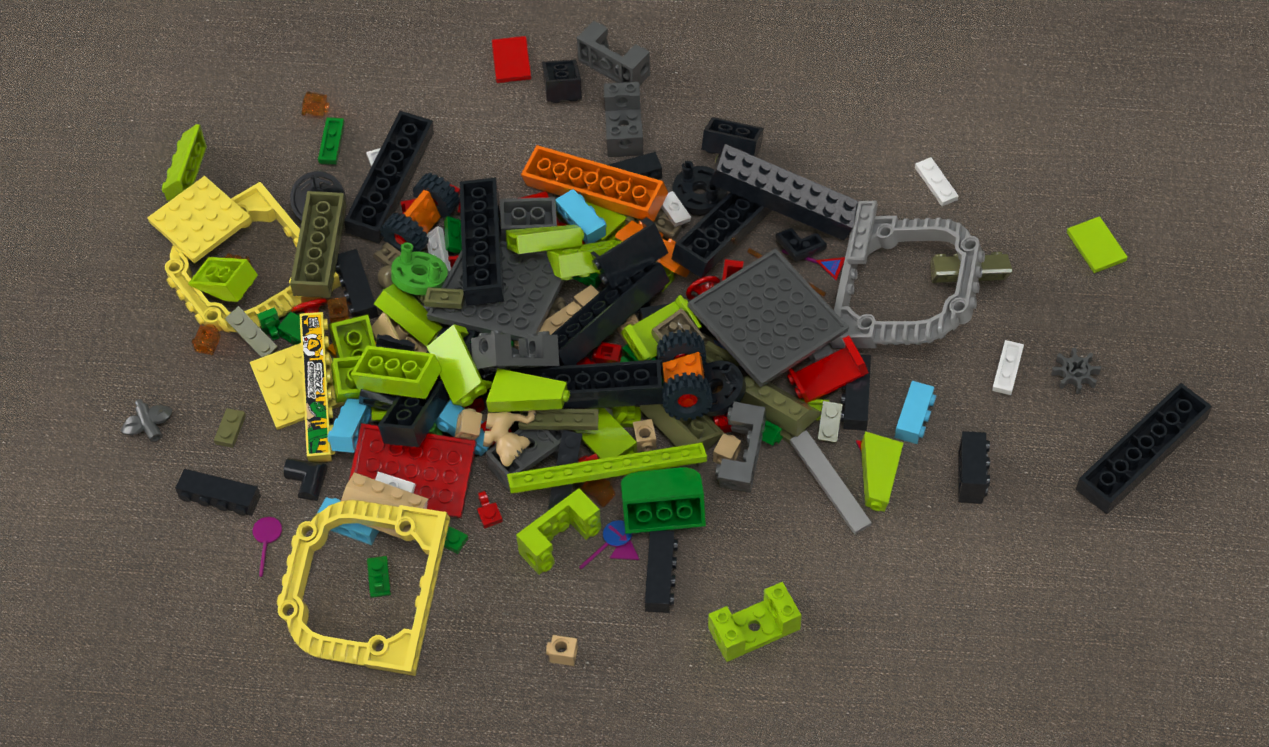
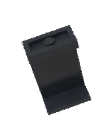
M646 217L641 220L643 229L601 256L594 251L591 252L594 259L592 264L596 270H599V278L604 285L607 284L613 289L668 254L656 224Z
M377 335L376 347L415 351V344L409 340L394 339L390 335ZM361 389L359 404L388 411L398 395Z

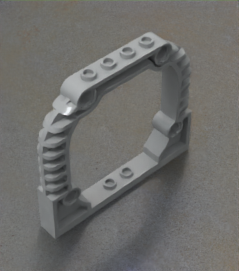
M875 216L868 255L881 247L892 249L898 242L943 241L955 245L961 262L955 294L946 299L943 311L940 314L920 321H876L873 315L864 314L859 316L849 307L851 295L854 294V280L858 276V264L847 263L852 228L834 306L835 313L849 326L848 332L830 342L832 348H845L846 346L842 338L848 335L851 337L856 348H877V344H929L938 338H944L952 329L954 331L959 324H965L971 320L973 309H976L977 306L976 293H979L980 289L978 281L982 277L981 264L985 261V252L982 251L978 238L971 236L962 224L951 219L946 220L942 218H925L922 220L920 218H915L914 220L904 218L903 220H898L897 216Z

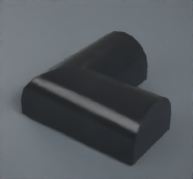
M792 228L776 233V240L795 262L822 252L827 248V243L818 233L802 239Z
M287 458L284 466V477L286 479L302 481L298 498L318 501L328 466L325 463Z

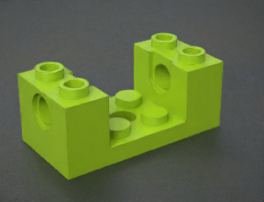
M580 488L516 534L519 554L538 575L549 571L553 564H555L551 552L553 551V546L550 542L559 532H564L571 524L587 540L589 537L597 535L601 529L600 509Z
M780 582L764 589V601L731 614L728 607L725 606L709 613L708 629L724 659L728 662L800 630L802 615L784 583ZM753 623L758 624L760 629L752 631L749 629V625Z

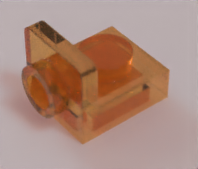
M605 479L586 481L580 487L584 494L596 498L602 507H605L616 495L610 482Z

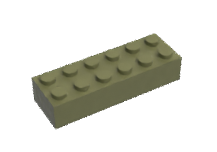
M307 191L290 281L293 296L331 298L347 207L344 193Z

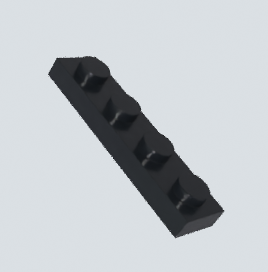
M562 430L555 466L577 463L582 434ZM573 484L551 487L547 508H553L571 494Z

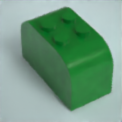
M680 467L637 471L628 474L622 479L621 491L625 534L706 526L702 479L696 470Z

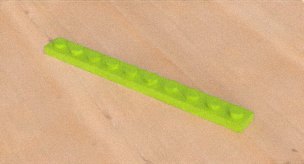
M702 442L507 474L510 493L512 494L623 476L637 471L658 470L707 462V455Z

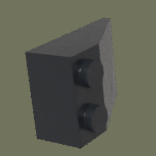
M576 59L542 62L547 102L558 103L562 100L574 102L582 99L581 77Z

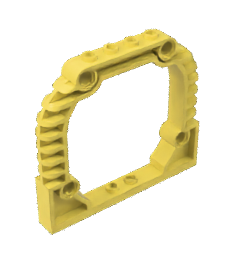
M261 182L231 198L251 216L252 221L243 228L249 227L255 221L272 222L277 219L283 226L287 237H292L293 243L297 247L300 233L299 227ZM172 244L170 260L165 264V270L168 275L166 280L171 288L175 287L179 299L186 301L187 309L190 313L194 312L196 314L197 322L200 325L204 324L207 330L213 333L221 330L230 333L229 331L237 332L225 320L231 312L220 303L209 302L200 290L188 284L192 279V271L188 262L189 258ZM336 272L334 275L332 291L341 286L339 276ZM290 285L258 306L244 312L261 329L257 314L275 307L278 317H284L291 311L292 307L304 302L320 299L321 297L293 296Z
M344 500L329 505L323 511L317 513L311 522H302L297 528L296 535L292 538L291 545L293 548L291 555L289 554L287 558L288 569L282 578V593L277 598L278 614L287 622L289 632L296 644L306 653L317 658L415 676L450 522L447 512L402 505L396 507L358 500ZM351 523L395 529L403 540L412 541L415 539L425 554L429 555L425 574L420 579V596H417L415 601L417 610L412 630L403 629L388 639L381 635H375L369 639L368 643L322 636L313 632L307 626L309 610L302 600L314 551L319 550L325 544L331 529L342 524ZM411 525V529L408 532H403L405 526ZM309 530H313V534L306 537V533ZM290 608H294L293 614L287 616V611ZM384 643V648L377 652V645Z

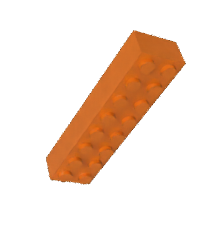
M536 145L521 173L523 180L529 187L559 196L574 189L584 197L586 202L641 220L647 217L653 222L668 195L667 188L661 180Z

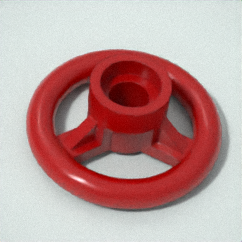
M705 276L697 279L687 288V299L692 300L697 297L691 295L692 292H696L698 295L712 288L714 284L720 283V279L716 276Z
M320 298L304 302L292 307L291 312L317 313L319 312L318 309L327 304L328 300Z

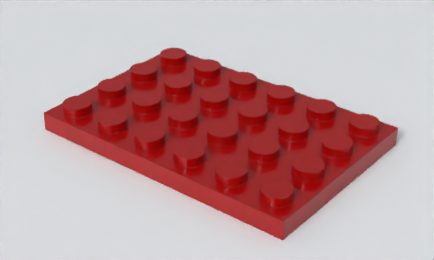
M361 423L350 478L353 473H357L375 480L377 473L381 472L416 484L413 494L428 499V510L447 512L449 517L462 519L477 442L475 440L428 433L419 447L384 444L377 425Z

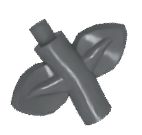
M142 399L136 400L135 404L137 407L135 411L137 415L130 416L124 422L121 428L122 434L137 435L144 430L151 442L160 440L163 435L156 424L166 422L172 414V408L155 405L149 409L148 404L143 403Z

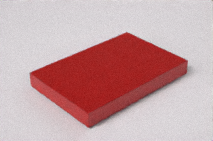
M526 36L492 40L496 82L530 80L531 73Z

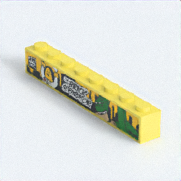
M323 312L300 314L308 461L318 463L331 462L332 455L335 454V451L331 449L330 442H328V433L334 425H330V418H333V407H329V401L332 400V389H328V383H331V372L327 371V365H330V354H326V348H329V337L325 336V330H328V319H324Z

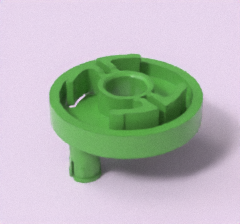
M408 242L401 244V255L393 261L391 267L393 283L402 291L414 295H426L428 287L441 288L448 275L447 266L440 258L425 252H413V245Z

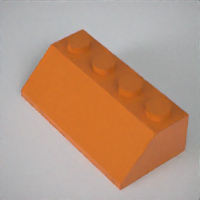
M632 220L618 231L615 237L621 241L626 240L643 229L641 221L639 220L637 223ZM662 238L668 254L656 262L686 278L690 271L671 259L675 243L677 242L670 238L668 241Z

